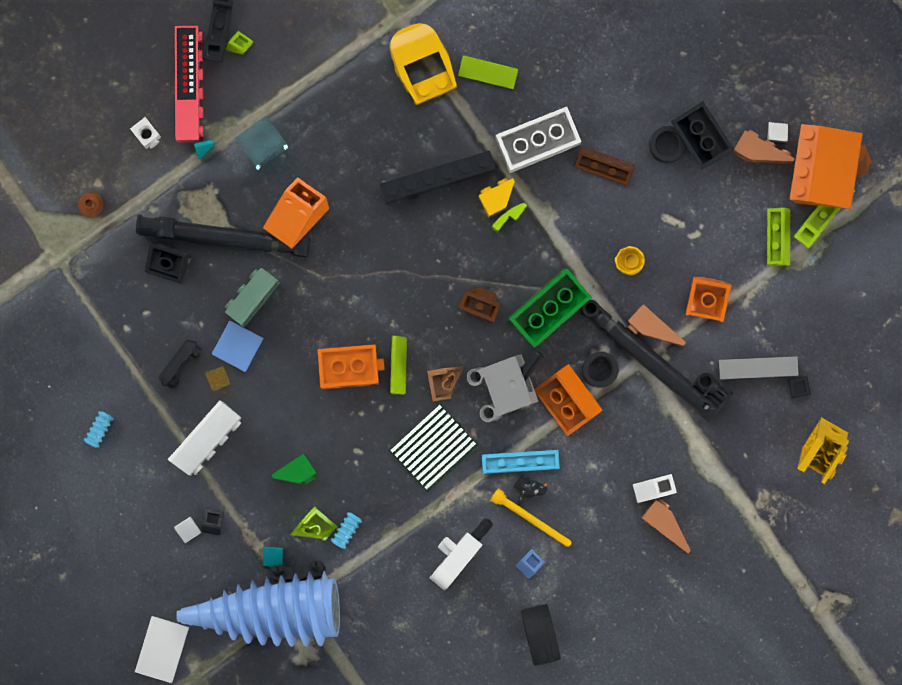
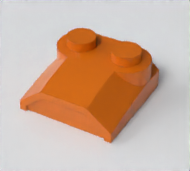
M693 277L686 315L724 322L731 284L706 277Z

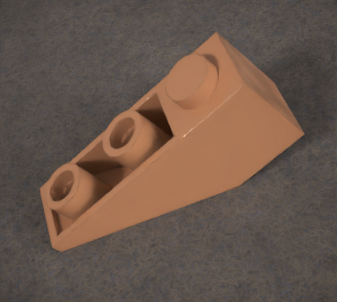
M751 130L743 132L732 152L747 162L791 164L795 160V158L791 157L792 154L790 152L775 148L776 145L773 142L761 140L758 138L759 135Z

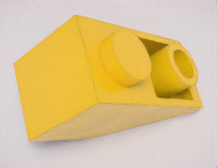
M505 178L498 182V186L494 188L489 186L480 191L481 194L478 198L489 218L506 209L515 182L513 178L510 180Z

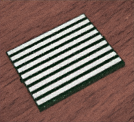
M439 404L389 451L407 469V472L411 473L423 488L429 492L479 445L461 427V424Z

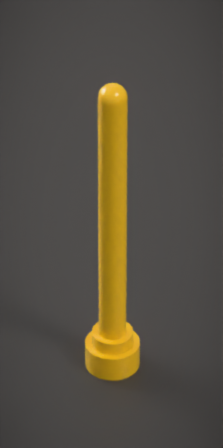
M499 488L495 491L490 499L492 503L504 505L564 546H571V540L507 499L504 491Z

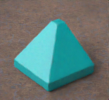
M212 140L194 144L198 159L203 158L215 147V143Z

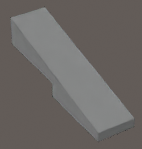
M797 356L719 360L721 380L799 376Z

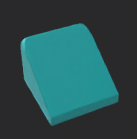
M264 547L263 566L273 567L274 565H282L284 548Z

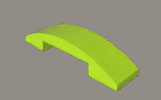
M817 206L793 237L809 249L841 208Z

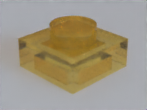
M224 366L205 373L212 391L231 384Z

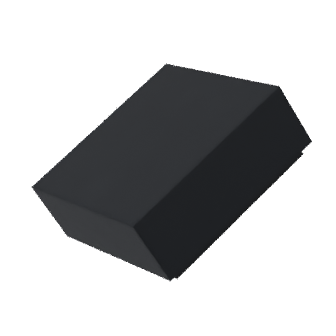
M807 376L788 380L791 399L811 395Z

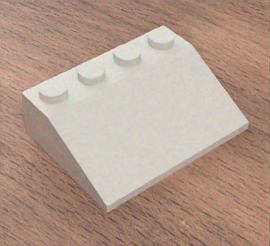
M219 401L168 460L186 474L191 476L194 473L196 475L203 468L202 462L205 459L209 461L216 453L214 449L217 445L222 446L229 438L226 435L231 430L235 431L240 426L241 422L239 420L241 417L227 404Z

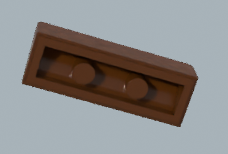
M581 146L574 167L628 186L635 165Z

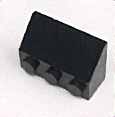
M704 101L671 121L701 170L721 160L734 150Z

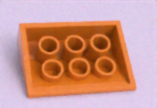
M801 124L790 200L797 204L851 209L863 134L823 126Z

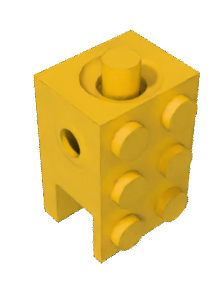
M821 417L802 447L797 469L805 472L807 467L822 474L821 483L823 484L828 479L831 480L837 471L835 468L838 463L841 465L847 454L845 453L848 449L846 446L849 443V440H847L848 432Z

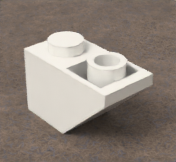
M672 474L633 484L637 503L677 493Z

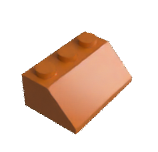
M569 364L534 389L539 399L567 436L603 411Z

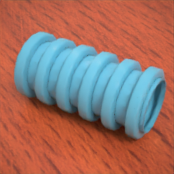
M103 411L98 412L99 416L95 417L96 421L92 423L93 427L89 428L91 431L87 432V438H84L85 443L95 448H99V442L103 441L101 438L105 437L104 433L108 431L107 427L111 426L110 422L114 420L112 416Z
M349 512L347 513V518L343 519L345 520L344 523L340 524L341 528H338V532L334 534V539L331 538L332 543L342 549H346V543L349 544L348 540L353 537L351 535L356 533L355 529L359 528V523H362L360 518Z

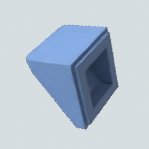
M531 549L516 564V567L530 579L545 561Z

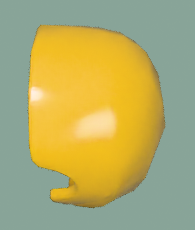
M629 246L620 249L615 257V263L620 272L630 276L642 270L645 258L638 248Z

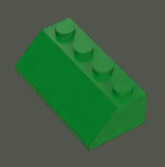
M564 268L507 319L535 348L592 297L567 268Z

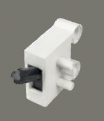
M484 518L471 534L467 532L457 545L448 537L443 539L438 548L447 557L430 576L433 582L443 590L450 586L481 548V539L493 526L491 520Z

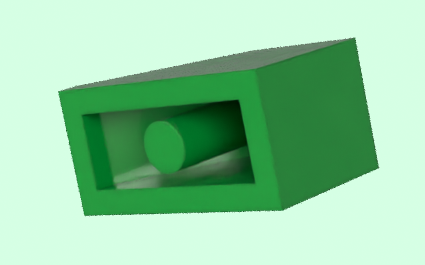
M302 454L272 474V477L299 484L304 482L307 485L316 479L314 475L317 472L306 455Z

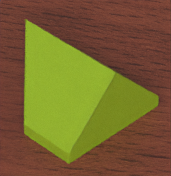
M314 507L290 535L323 539L325 541L337 526L317 507Z

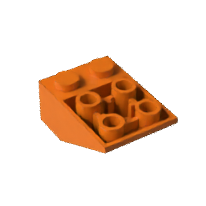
M297 177L283 193L263 229L292 249L329 210L327 198Z

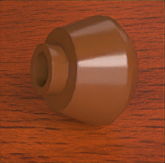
M95 192L84 193L78 200V210L87 218L97 217L103 211V199Z

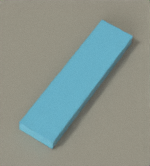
M558 450L484 454L482 455L483 474L560 469Z

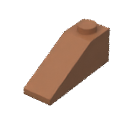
M644 304L626 322L629 324L628 329L635 335L639 333L641 336L681 347L686 344L682 338Z
M662 499L659 502L654 500L641 519L684 552L689 553L691 550L672 511L668 509L670 506Z

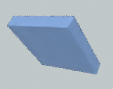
M229 321L212 355L246 372L264 338Z

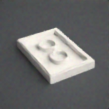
M152 616L135 672L172 683L189 627Z

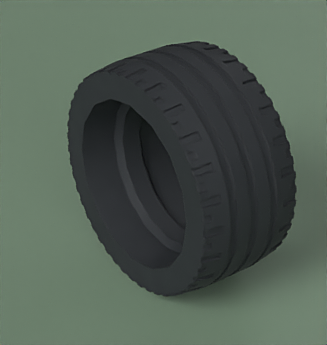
M537 605L521 610L534 666L560 660L559 647L548 605Z

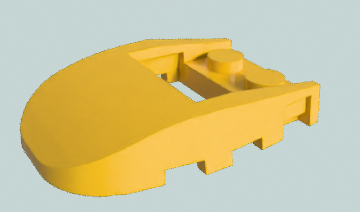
M413 24L399 30L392 37L390 53L394 62L395 72L407 93L409 92L412 96L415 106L457 88L448 52L433 28L426 24ZM439 52L447 71L411 85L404 66Z

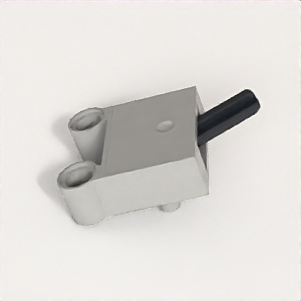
M534 351L526 363L521 354L487 367L471 369L467 373L469 384L478 386L486 383L493 403L481 408L480 417L483 421L492 422L498 420L506 413L539 402L530 375L544 358L541 352ZM477 372H478V373L480 374V376H481L480 381H478L477 378H476V373H477ZM490 408H491V409L493 410V412H494L493 417H491V416L489 415V409H490Z

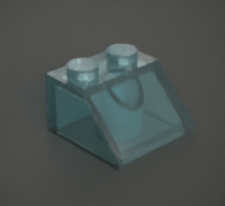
M266 116L235 138L257 169L288 148L287 143Z

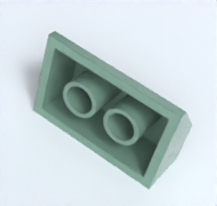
M263 268L255 269L249 277L251 279L247 285L243 284L237 291L239 294L235 300L231 299L225 306L227 309L225 313L243 328L280 284L275 277Z

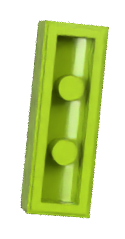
M463 56L458 76L514 89L518 69Z
M788 208L767 209V266H790V209Z
M392 337L391 394L404 395L406 393V337Z

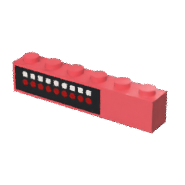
M175 26V137L177 143L200 142V137H204V128L200 126V118L204 116L203 107H200V99H203V88H200V80H203V69H200V62H203V50H200V43H203V32L199 31L198 26Z

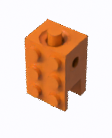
M376 345L317 349L320 388L331 389L379 385L378 370L385 369L384 358L377 359Z

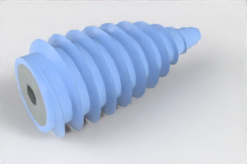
M309 571L305 581H300L295 573L292 582L288 583L280 575L278 584L271 585L268 577H266L264 586L258 588L252 580L250 589L245 591L238 584L236 592L228 595L224 590L222 597L214 600L210 597V601L181 608V610L177 611V621L190 626H201L205 630L207 628L215 629L218 635L226 631L232 640H236L238 634H242L245 642L248 644L252 641L253 636H257L261 645H265L268 637H271L276 646L280 645L282 638H286L291 647L294 646L297 638L301 639L305 647L309 645L311 638H315L317 644L322 646L326 637H338L340 606L337 583L335 578L328 579L325 571H323L321 579L314 580Z

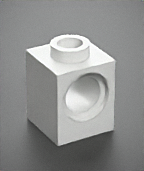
M146 117L130 128L146 149L149 147L152 149L160 142L161 136ZM146 130L152 132L149 139L142 138V134Z

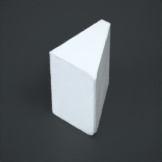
M769 122L767 140L787 143L788 124Z
M192 517L187 518L174 527L185 543L202 533Z

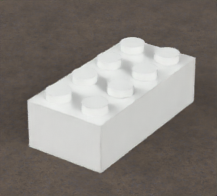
M567 107L499 133L495 137L509 173L581 144V139Z

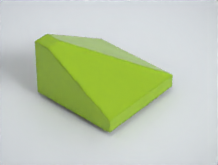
M238 31L228 42L226 50L243 55L254 41Z

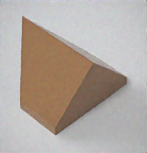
M465 366L427 371L433 402L451 399V395Z

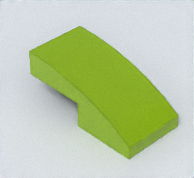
M522 203L508 210L492 225V229L498 233L508 218L516 222L526 209L527 204Z

